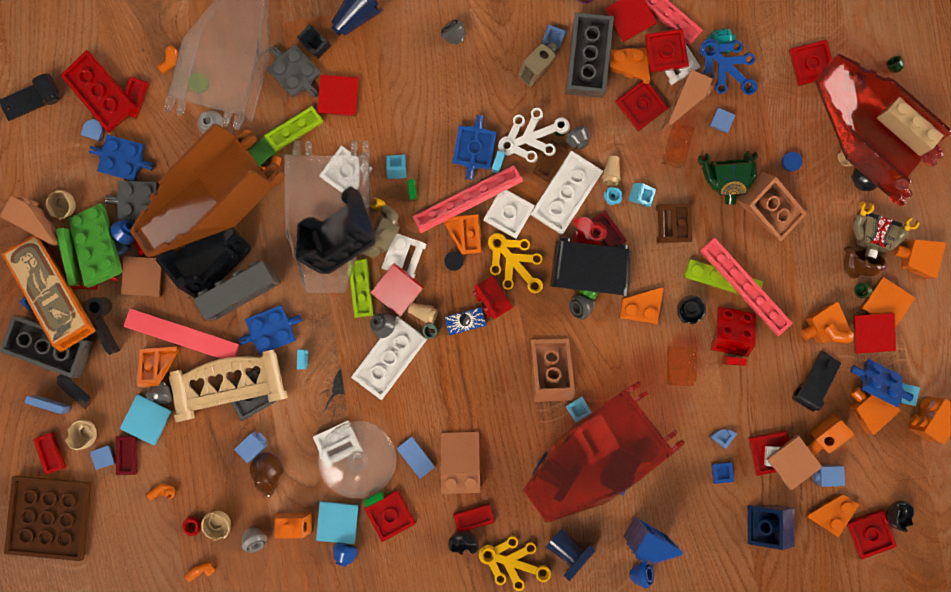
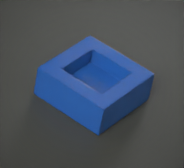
M732 462L711 464L714 484L734 482Z

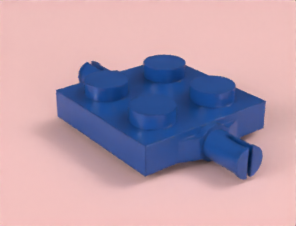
M476 115L475 126L466 127L459 125L452 163L467 168L466 180L469 179V173H471L470 180H473L474 170H490L497 132L489 131L482 127L484 119L482 115L481 117Z
M106 134L102 149L93 146L89 148L97 151L89 150L90 154L100 156L97 171L112 176L137 181L138 173L142 168L153 171L154 168L147 165L155 166L154 163L144 161L143 154L146 145Z
M280 305L247 318L245 321L249 328V334L239 338V341H242L240 344L244 345L252 341L260 355L265 351L294 342L296 338L292 325L303 322L302 318L298 319L301 315L289 318L285 314L283 306Z
M868 359L864 363L863 369L856 365H853L850 369L851 373L860 376L862 390L895 407L902 403V398L909 402L914 398L913 394L903 389V376L879 363Z

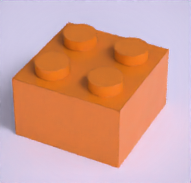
M927 396L920 403V409L917 414L911 417L908 429L927 441L945 445L951 435V402L945 398Z

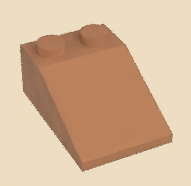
M692 69L680 85L661 131L665 132L701 100L704 101L706 96L710 95L713 88L710 84L713 78Z
M764 172L748 188L747 193L742 194L737 199L741 206L780 242L807 214L776 176Z
M21 195L19 198L10 196L0 217L49 244L59 246L56 229L58 228L45 209L39 207L40 203Z
M569 338L531 340L534 402L572 400L575 388Z
M479 432L441 433V494L480 493Z

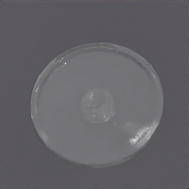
M353 421L338 426L325 438L319 452V470L323 480L334 492L349 498H365L376 494L389 483L396 468V451L391 438L383 429L369 422Z

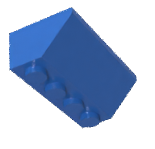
M635 516L623 536L627 541L626 544L633 550L632 553L636 555L635 557L644 563L650 561L654 564L682 556L683 551L667 534Z

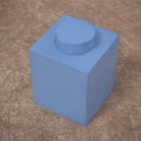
M253 432L234 450L248 464L268 444L266 443V438L261 433Z
M820 464L822 468L812 475L815 484L821 487L845 486L844 466Z

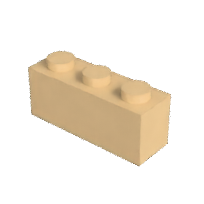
M901 97L888 104L877 117L881 123L919 156L932 150L944 136Z

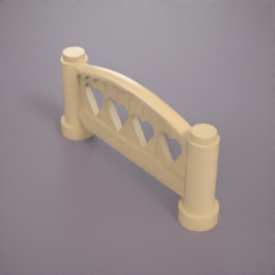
M274 350L263 352L262 357L237 356L214 360L198 366L185 374H182L181 370L169 372L176 410L174 415L175 422L195 418L194 410L267 395L269 402L288 398L287 390L284 391L277 354ZM255 366H259L261 369L256 384L245 373L248 367L253 369ZM236 370L242 372L238 387L227 378L228 372L235 373ZM218 374L223 376L219 392L209 383L208 378L210 376L216 377ZM199 378L204 379L205 383L200 396L190 386L191 380L198 381Z

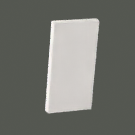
M571 151L530 215L563 235L603 170Z
M397 316L392 334L386 338L379 339L351 378L382 400L427 341V338Z

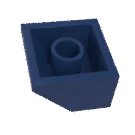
M748 505V544L779 550L795 547L794 508L778 505Z

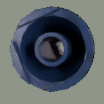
M344 0L331 21L333 24L331 28L337 35L343 34L346 36L380 14L383 8L378 9L376 7L378 5L376 0Z

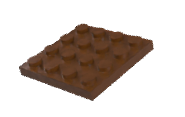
M13 476L4 554L73 561L84 560L92 482Z

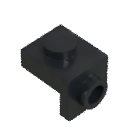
M311 24L297 36L304 47L318 59L332 46Z

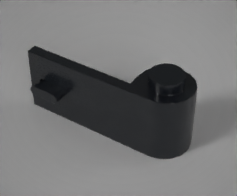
M50 74L39 75L32 80L33 85L0 99V106L8 121L47 104L53 105L59 101L58 99L61 95Z
M106 297L91 298L85 303V312L101 339V344L109 355L117 353L120 349L102 318L110 313L112 303Z
M820 351L806 381L797 387L792 395V399L811 412L819 411L824 405L823 399L841 363L824 351Z

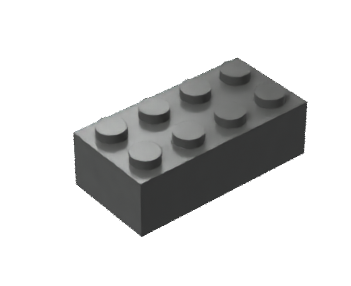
M575 12L565 94L597 98L604 97L607 85L614 16Z
M257 260L251 263L249 269L244 272L239 270L233 273V278L228 281L224 279L217 282L215 288L210 291L205 289L199 292L194 302L204 320L215 321L281 284L271 264Z
M12 315L0 347V352L67 377L77 378L82 376L94 341L84 338L60 352L51 345L38 320L24 315Z

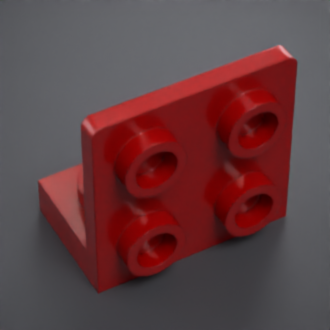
M494 276L489 277L478 285H474L475 290L472 293L478 302L482 300L485 305L483 311L488 318L492 317L494 320L513 308Z
M718 307L716 335L711 342V350L748 357L756 345V314Z

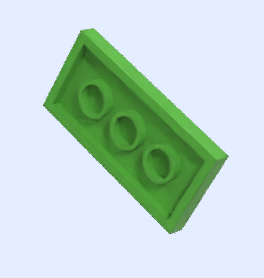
M100 203L69 217L68 222L84 286L90 288L122 274L123 271L115 241L111 234V226L105 205Z

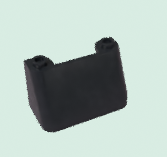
M352 186L345 189L341 194V199L346 205L323 222L317 218L308 217L297 224L295 260L320 274L332 273L373 246L376 242V234L361 193Z
M230 228L188 243L178 252L173 249L163 252L155 260L178 289L193 298H197L199 292L205 289L209 291L213 289L217 282L221 281L248 255L251 246L234 228Z
M560 237L559 241H555L550 286L628 296L632 249H629V245L617 244V247L575 243L571 242V238Z

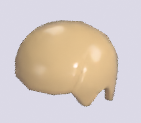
M55 190L50 193L45 201L46 209L50 216L59 220L71 216L76 209L74 197L63 190Z
M84 419L75 421L67 429L68 437L65 439V442L73 450L89 448L96 440L97 430L95 425L91 421Z
M222 511L209 512L202 519V532L206 537L214 541L222 538L225 539L231 530V520Z

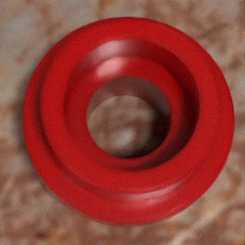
M195 516L186 518L182 524L184 533L188 536L197 535L201 531V520ZM190 523L195 524V529L190 527Z

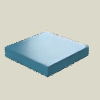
M137 394L120 429L147 443L156 445L173 410L150 401L141 394Z
M320 501L316 541L355 544L359 504Z

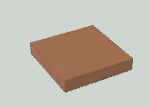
M124 256L121 294L161 297L163 269L156 262V258Z
M798 435L766 458L791 491L822 468Z

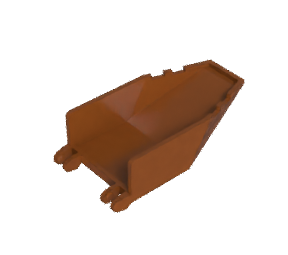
M213 124L161 177L158 182L160 184L158 190L149 197L151 202L146 210L142 209L130 230L146 257L150 258L235 227L276 185H279L284 180L285 173L279 170L277 163L270 164L263 171L247 150V148L252 147L257 142V137L253 134L251 135L250 128L245 127L233 135L220 125Z

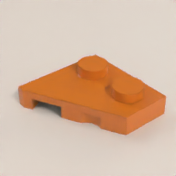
M664 288L654 289L622 299L619 318L658 324Z
M177 346L139 349L138 387L159 386L179 352Z

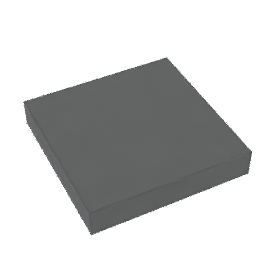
M255 369L246 375L256 384L260 373L258 369ZM240 379L233 382L236 387H238ZM263 395L231 402L240 420L244 421L276 401L269 402L268 396Z

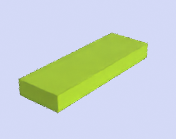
M311 106L265 134L264 137L276 153L321 125L323 120L314 107Z
M368 259L349 261L348 267L354 318L374 316L372 294L370 293Z

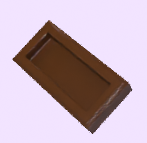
M553 140L550 144L554 145L556 149L555 154L547 156L544 153L533 171L534 175L548 183L568 151L567 148ZM548 147L546 149L547 153H551L553 151V147Z

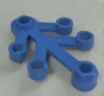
M706 39L700 45V54L705 57L703 75L711 72L710 78L714 79L715 74L712 71L713 58L718 62V82L714 88L719 94L727 91L726 71L741 84L740 88L746 95H752L757 90V83L751 78L746 79L733 66V64L752 65L756 60L754 54L747 52L743 56L724 57L719 53L731 50L735 53L740 52L743 44L739 40L718 44L714 39ZM739 43V47L733 49L734 44ZM708 45H712L710 51H706ZM752 56L751 61L747 62L746 58ZM746 83L751 84L749 88H745ZM720 85H724L722 90H718Z

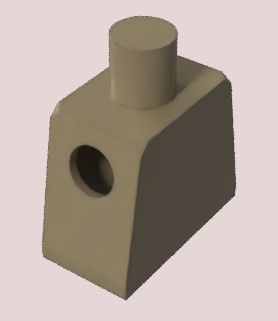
M552 42L547 46L540 44L524 60L517 76L532 88L552 66L556 58L555 54L559 50L558 47Z

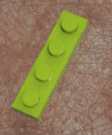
M689 259L683 278L738 294L713 266ZM752 278L762 289L764 281Z

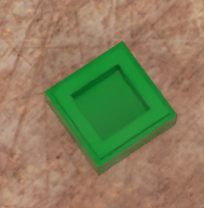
M415 179L408 180L409 199L411 201H418Z
M379 490L365 497L363 502L368 507L384 499L385 494L383 490Z

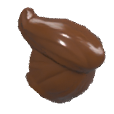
M851 246L844 248L846 251L843 261L844 270L852 279L858 278L861 275L875 276L887 267L885 259L877 255L876 260L866 259L864 257L866 249L855 251Z
M264 452L259 454L250 464V474L255 488L270 498L274 491V484L279 480L283 472L276 456Z

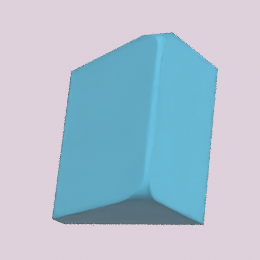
M405 155L386 156L388 179L407 177Z
M634 183L628 200L651 207L656 189L643 183Z

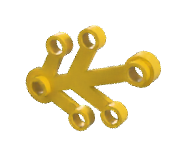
M500 233L491 235L488 239V246L493 251L490 273L494 276L501 273L499 261L500 253H502L506 258L505 280L502 282L503 288L506 290L513 288L512 275L514 267L528 283V290L534 294L539 293L543 288L542 281L538 278H533L520 262H530L534 265H539L543 260L542 256L538 253L533 255L513 254L508 250L507 247L519 248L522 251L528 250L530 242L527 239L506 240L505 236ZM497 239L500 240L501 245L495 246L494 241ZM521 242H527L528 247L522 248ZM539 256L540 262H534L533 257ZM494 266L499 268L498 273L492 272ZM507 280L512 283L509 288L504 285ZM534 282L538 284V289L536 290L531 287V284Z
M509 536L505 542L495 547L484 545L479 550L480 561L490 566L495 576V582L498 585L505 584L506 575L500 572L496 562L504 564L513 582V588L516 591H522L525 585L524 581L519 578L515 568L535 574L540 582H546L551 577V571L548 566L539 565L537 567L518 560L536 552V545L532 541L527 542L525 547L507 556L499 553L508 548L517 547L518 539L516 536ZM515 539L516 543L514 545H510L509 540ZM529 545L534 546V549L532 551L527 550V547ZM486 551L492 553L490 557H486L484 554ZM540 570H546V574L540 575ZM503 576L504 580L499 582L497 577ZM521 582L522 586L520 588H517L515 586V583Z

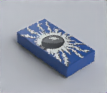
M481 307L444 317L449 336L486 326Z

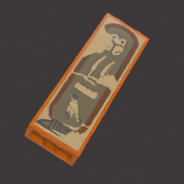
M35 235L30 236L22 243L10 247L2 254L51 345L55 349L62 352L96 331L44 240Z

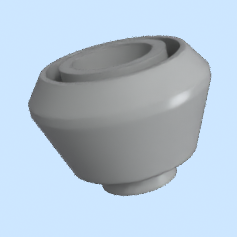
M213 110L203 112L197 121L198 129L202 134L213 124H218L221 127L224 124L222 116Z
M248 528L242 535V549L248 553L257 552L266 545L268 538L259 528Z

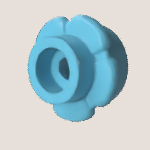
M609 187L604 193V200L609 205L619 204L622 201V191L619 188Z

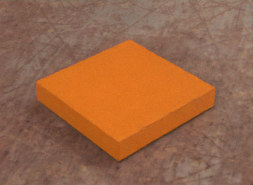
M880 277L872 289V294L866 298L860 309L868 314L895 313L896 328L915 297L885 277Z

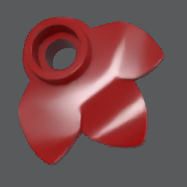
M579 217L573 220L578 230L573 234L571 242L600 245V242L607 235L605 225L600 222L594 223L588 217ZM596 228L601 230L600 235L595 234L594 230Z

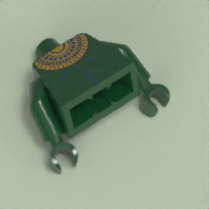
M747 151L743 156L744 159L711 161V164H708L710 160L709 154L705 155L707 161H702L699 155L697 162L702 166L705 180L712 190L716 191L719 195H725V204L727 205L736 204L737 194H746L748 188L751 187L757 178V164L754 161L758 157L757 152H753L752 158L749 156V151Z

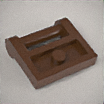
M657 204V243L692 242L691 204ZM665 211H671V236H666Z

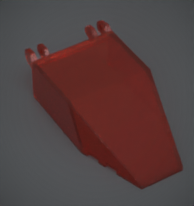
M838 53L814 81L845 159L890 197L891 202L904 206L906 203L904 197L910 198L912 196V191L908 188L912 181L908 176L921 160L927 165L935 167L938 162L936 159H941L944 153L936 145L929 152L919 156L881 123L877 117L888 104L901 97L944 135L941 140L951 134V128L890 77L884 78L878 75L877 71L873 69L867 70L861 67L860 63Z
M639 381L624 389L557 439L522 490L545 523L606 504L637 483L685 444V441L682 439L670 447L666 441L675 437L678 432L674 430L663 438L639 407L637 402L648 395L646 391L639 394L636 399H633L630 395L632 391H635L641 385Z

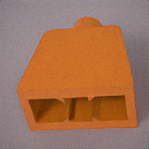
M910 240L907 241L906 246L898 245L894 249V256L902 257V268L925 279H936L946 243Z
M831 302L806 318L809 327L801 330V335L805 341L814 338L816 343H826L832 341L824 330L826 325L832 323L837 331L841 332L851 331L839 303Z
M856 387L850 393L856 400L850 406V409L867 434L875 435L901 411L898 407L868 392L865 393L860 387Z
M831 413L811 432L815 440L807 447L814 456L823 448L828 453H831L855 434L834 413Z
M276 513L275 538L306 537L312 533L313 513Z

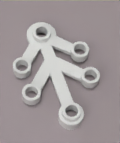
M534 108L531 111L532 117L523 136L519 138L516 137L520 127L524 126L525 119L522 115H516L513 118L514 125L509 135L499 141V151L504 152L506 156L515 153L526 158L528 162L534 163L538 159L537 153L532 150L526 151L518 146L528 144L543 151L547 156H552L556 152L554 145L545 144L536 139L554 132L565 134L569 131L570 124L566 118L560 117L555 120L554 124L534 131L538 121L543 117L542 110ZM536 111H540L539 117H534ZM518 118H522L521 124H516ZM560 122L565 123V126L563 128L558 127V124ZM507 142L511 144L509 149L504 147ZM548 147H553L551 153L546 152ZM531 153L535 154V158L533 160L528 159V156Z

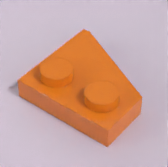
M646 47L610 50L609 71L617 74L621 73L631 79L635 77L644 80L643 83L649 84L650 74Z
M478 214L452 217L443 222L463 255L482 253Z
M840 493L833 497L831 501L821 504L813 512L806 513L805 516L839 537L859 504Z

